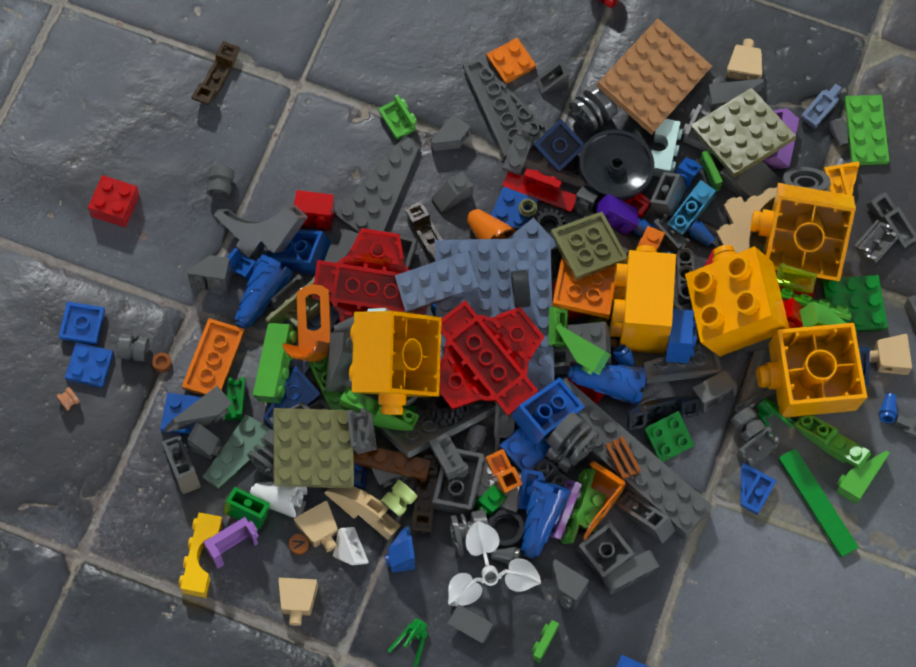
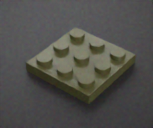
M603 212L554 228L550 232L575 280L616 266L617 263L627 262L628 258Z

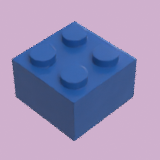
M673 309L672 328L666 347L665 362L689 364L690 356H694V347L696 346L695 330L697 327L696 320L693 318L694 311Z

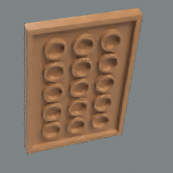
M657 18L602 77L596 86L652 135L711 69L712 65Z

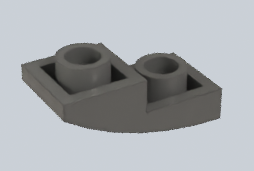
M545 457L532 469L533 471L543 472L546 483H554L564 487L565 481L571 480Z

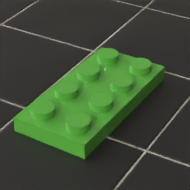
M882 95L845 96L844 103L851 163L859 161V165L888 164L889 153Z

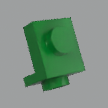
M492 485L477 500L475 509L477 511L484 509L489 520L494 512L507 500V496Z

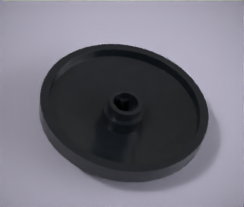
M607 130L594 135L584 145L579 159V170L585 184L599 196L605 197L607 194H610L620 200L633 198L643 192L652 179L655 167L654 157L648 145L638 136L623 130Z

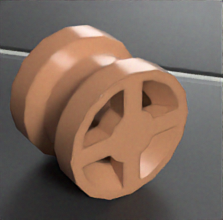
M70 387L66 388L63 394L56 396L66 411H69L72 405L80 403Z

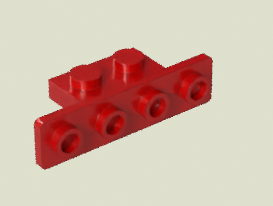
M526 169L524 176L508 172L502 184V187L538 199L540 202L570 213L575 206L576 195L561 190L562 181H559L554 176L548 177L537 170Z

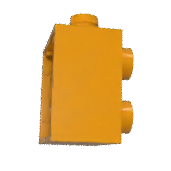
M778 183L772 211L763 209L762 212L754 210L750 231L758 232L759 236L767 237L763 254L773 262L775 270L840 281L856 210L854 196Z
M642 245L638 246L636 251L629 250L627 264L617 263L610 337H620L619 346L625 344L627 347H630L631 352L665 355L672 328L676 254L657 253L655 247Z
M732 245L719 246L713 251L714 258L712 259V264L685 274L700 342L721 357L771 338L778 329H789L774 264L755 246L739 253L735 252Z
M397 311L354 312V324L350 330V337L353 342V362L349 369L352 392L377 394L378 405H382L381 414L403 415L406 397H439L442 317Z
M854 323L778 329L768 344L771 362H766L765 365L757 367L758 386L767 387L769 390L776 389L779 412L784 417L856 411L867 398Z

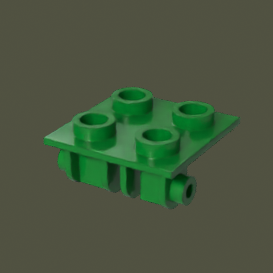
M679 411L644 428L646 439H650L657 457L662 462L695 446Z

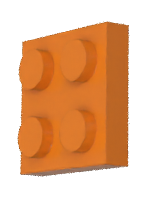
M518 38L486 54V58L505 85L536 69L535 62Z

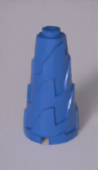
M260 255L252 270L253 273L246 285L247 289L239 303L240 307L234 318L237 321L235 324L243 329H246V327L251 328L257 318L262 316L270 304L271 298L286 286L293 275V272L286 266L283 269L280 262L266 255Z
M574 363L573 366L569 367L568 377L572 382L580 386L612 396L614 399L630 403L631 405H638L643 393L640 391L642 387L645 388L646 369L644 367L605 364L600 375L595 372L592 375L581 369L583 365L579 363Z
M533 479L521 546L524 556L534 559L535 556L540 555L544 544L548 542L554 525L559 520L562 510L566 507L572 492L571 490L554 483H546L545 480Z

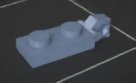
M835 84L830 91L827 89L823 90L801 115L800 119L816 129L839 100L837 96L840 93L841 87Z

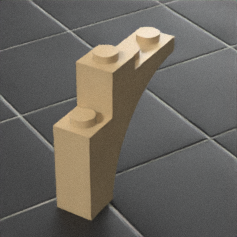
M777 187L768 188L759 196H751L746 202L743 201L741 196L738 198L733 197L726 201L724 211L731 225H723L717 231V238L721 246L732 245L737 253L750 248L752 235L750 225L753 211L762 212L763 209L767 210L774 204Z

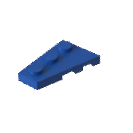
M295 366L290 377L285 382V395L282 397L281 404L272 403L263 418L273 428L269 419L273 417L274 408H291L301 402L309 406L321 394L299 368Z

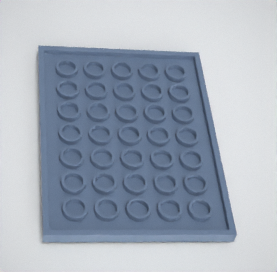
M550 238L435 240V262L465 251L469 252L480 287L479 289L436 303V317L443 318L465 300L477 315H485V317L492 318L498 314L515 309L511 271L527 270L531 306L521 308L544 335V339L528 362L526 376L538 391L554 382L553 346H549V308L552 307ZM442 334L440 359L445 354L446 339Z

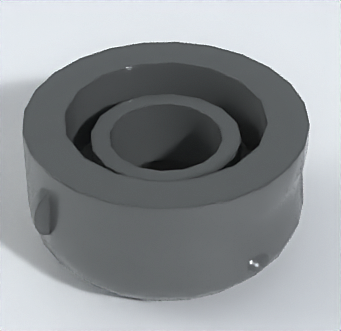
M811 167L792 168L783 175V184L828 192L831 186L830 178L826 173Z

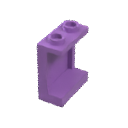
M246 517L204 541L207 553L217 569L224 565L221 553L248 537L255 546L258 544V530L252 521L248 522Z

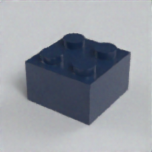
M559 119L533 144L558 172L580 153L585 145L562 119Z

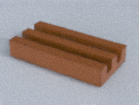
M623 436L618 440L615 439L611 443L605 444L622 480L641 472ZM619 444L622 445V447H623V449H624V451H625L627 457L629 458V460H630V462H631V464H632V466H633V468H634L633 471H632V469H631V467H630V465H629V463H628V461H627L625 455L623 454V452H622V450H621ZM612 447H615V449L617 450L624 466L628 471L627 474H625Z

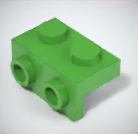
M398 94L394 96V101L378 109L379 114L396 141L416 131L417 123L414 114L409 113L407 110V103L404 99H400Z

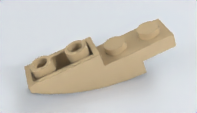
M356 487L328 488L324 493L352 518L355 519L359 515L387 540L401 526L386 513L389 508L385 504Z

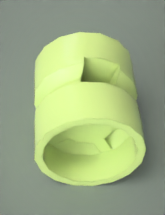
M398 480L392 487L393 491L388 492L381 501L400 517L407 510L406 505H411L418 495L401 480Z

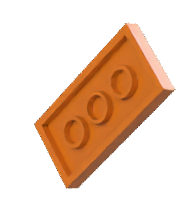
M208 318L183 381L182 389L203 396L217 385L223 391L245 334V329Z

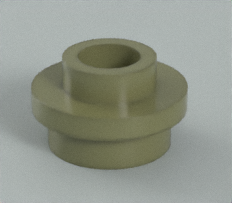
M524 199L519 203V213L524 217H531L537 212V204L532 199ZM530 207L531 210L527 211L524 208Z

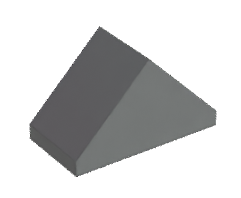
M561 59L536 78L541 94L544 95L569 87L570 75L564 60Z

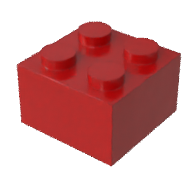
M102 175L88 205L91 217L126 228L140 196L138 188L135 185Z
M296 190L294 205L307 216V219L300 228H314L323 232L327 230L332 231L335 213L334 195Z

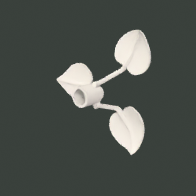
M476 521L467 532L466 547L473 556L483 553L486 567L482 570V578L473 579L468 573L455 575L450 580L448 586V604L450 606H457L458 604L464 606L475 602L482 594V587L477 582L492 586L506 574L505 583L508 588L521 592L540 585V576L536 568L525 559L512 560L509 563V570L505 569L498 574L497 569L489 565L486 553L497 549L499 545L498 533L491 526L481 521Z

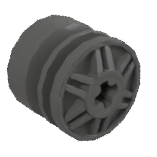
M596 83L583 91V95H578L576 99L569 102V110L573 118L589 133L595 132L599 127L603 126V121H609L618 113L616 103L596 86Z
M575 412L570 413L562 420L547 441V444L557 452L566 447L563 457L565 459L570 457L569 462L572 465L577 464L589 454L600 436V433L596 430L591 432L592 426L590 425L581 430L584 420Z
M269 429L261 438L264 447L256 444L253 447L255 451H249L247 457L257 470L273 480V430Z
M484 509L471 512V521L467 522L464 514H460L461 523L459 524L456 515L450 516V534L458 557L464 556L463 547H466V535L469 528L476 521H481L488 525Z

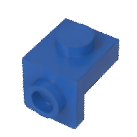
M687 157L678 166L675 173L681 174L687 187L686 189H689L702 166Z
M234 248L227 256L230 259L232 272L248 280L253 273L252 270L256 261L246 257L238 249Z

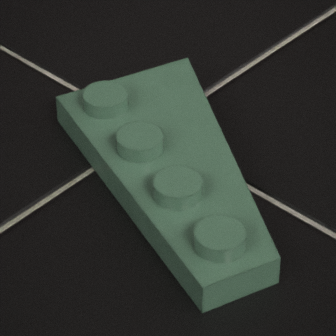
M245 415L202 477L203 480L220 490L238 474L241 468L251 462L247 454L251 450L255 451L253 447L256 444L264 447L261 438L270 428Z

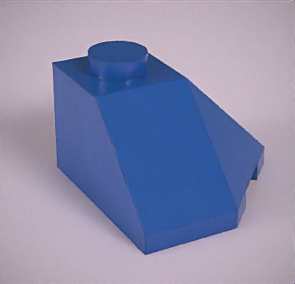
M409 526L403 528L388 548L389 555H385L387 567L391 566V572L415 569V557Z

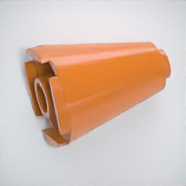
M480 209L472 210L467 216V223L477 239H507L516 232L510 225Z

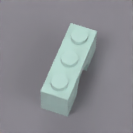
M665 119L656 129L653 142L663 144L666 149L663 151H651L655 166L653 176L661 177L663 172L674 173L676 162L672 160L673 156L678 154L679 145H676V140L681 139L682 129H679L680 121Z

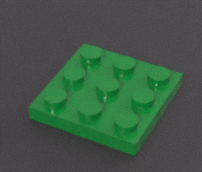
M879 275L840 278V281L822 280L824 300L835 306L844 305L851 310L850 320L841 319L846 323H854L856 333L887 330L888 324Z

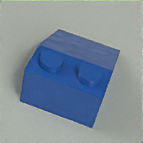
M298 230L283 252L272 253L267 250L265 255L280 262L283 268L286 266L295 272L315 275L317 260H325L332 242L323 231Z
M559 377L520 404L511 417L537 446L551 436L565 417L572 412L578 414L584 409V405Z

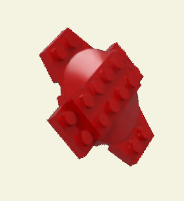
M361 228L347 256L340 259L337 263L317 260L314 285H322L329 290L330 302L339 313L340 322L353 317L354 312H367L368 309L387 308L390 311L405 312L395 275L410 271L404 264L400 234ZM312 294V299L320 300V296ZM427 306L410 313L426 315Z
M465 300L441 319V334L446 339L445 354L440 359L439 394L452 410L479 400L494 401L509 416L520 404L539 392L526 375L528 362L543 341L544 335L521 307L491 318L485 317V315H477Z

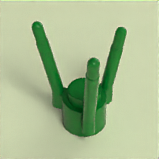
M765 398L758 404L757 409L760 412L757 415L766 427L769 424L765 417L771 418L775 414L789 428H794L792 424H795L796 421L792 417H784L779 412V407L769 398Z
M415 618L412 624H408L407 628L395 640L387 652L390 653L407 634H409V637L404 643L403 648H407L413 638L417 640L421 638L413 667H417L425 639L428 636L426 632L428 625L422 620Z

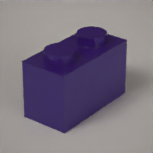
M607 194L596 204L597 213L603 212L612 229L628 235L639 226L637 209L622 200Z

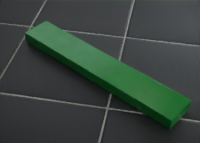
M796 448L778 458L779 462L840 558L859 548Z

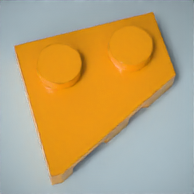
M859 161L824 167L823 172L829 176L831 182L829 192L852 196L860 164Z

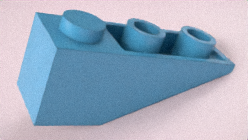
M700 180L667 225L683 235L715 199L716 190Z

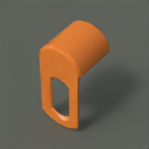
M312 284L303 287L297 292L298 346L282 343L286 354L294 359L318 362L322 361L329 354L331 333L330 296L327 288L322 285ZM311 294L320 296L321 328L316 331L308 330L306 322V297Z
M596 461L589 464L591 468L596 469L591 488L606 494L604 507L587 529L583 538L584 541L610 511L626 485L625 480H622V478Z

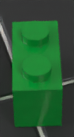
M234 487L225 502L223 513L238 521L246 517L247 521H252L257 530H259L268 515L270 503Z

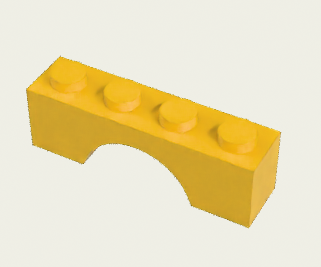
M198 513V518H194L192 525L194 534L188 541V549L190 551L189 555L185 556L183 562L185 572L179 579V587H181L183 594L203 598L207 596L210 576L200 567L199 557L205 548L204 541L222 531L224 521L221 516Z

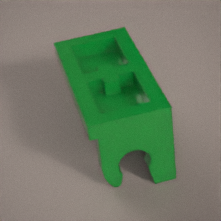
M231 377L228 379L226 397L232 405L228 408L229 412L224 416V420L242 421L244 418L247 389L245 377H240L239 381H234Z

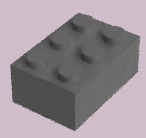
M457 449L468 471L448 480L441 467L433 497V506L435 510L470 516L471 512L475 509L485 466V457L482 453Z

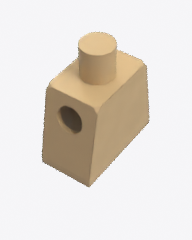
M744 39L743 46L736 45L725 78L741 81L761 79V49L754 48V40Z
M907 334L880 339L876 342L874 351H870V362H876L878 372L909 375L912 369Z
M327 500L294 518L295 526L307 537L314 548L323 544L326 551L330 552L337 547L333 538L337 536L338 528Z
M279 578L282 614L290 615L289 625L300 626L302 615H311L318 589L317 580Z

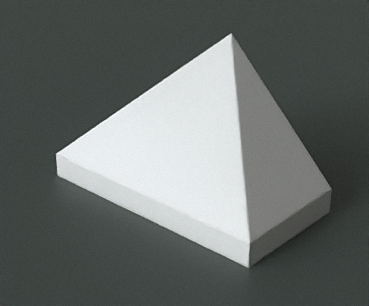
M355 527L340 528L336 539L337 547L334 549L333 557L350 565L369 563Z

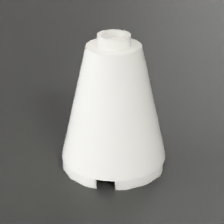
M273 481L260 482L251 487L250 494L270 503L269 509L296 518L303 514L306 501H303V495H307V487L273 486Z

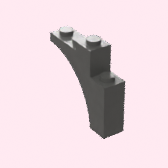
M296 205L285 206L274 217L262 222L243 219L228 208L218 209L214 214L219 223L227 227L233 237L239 239L236 246L248 258L258 257L264 247L272 253L283 252L307 219V216Z

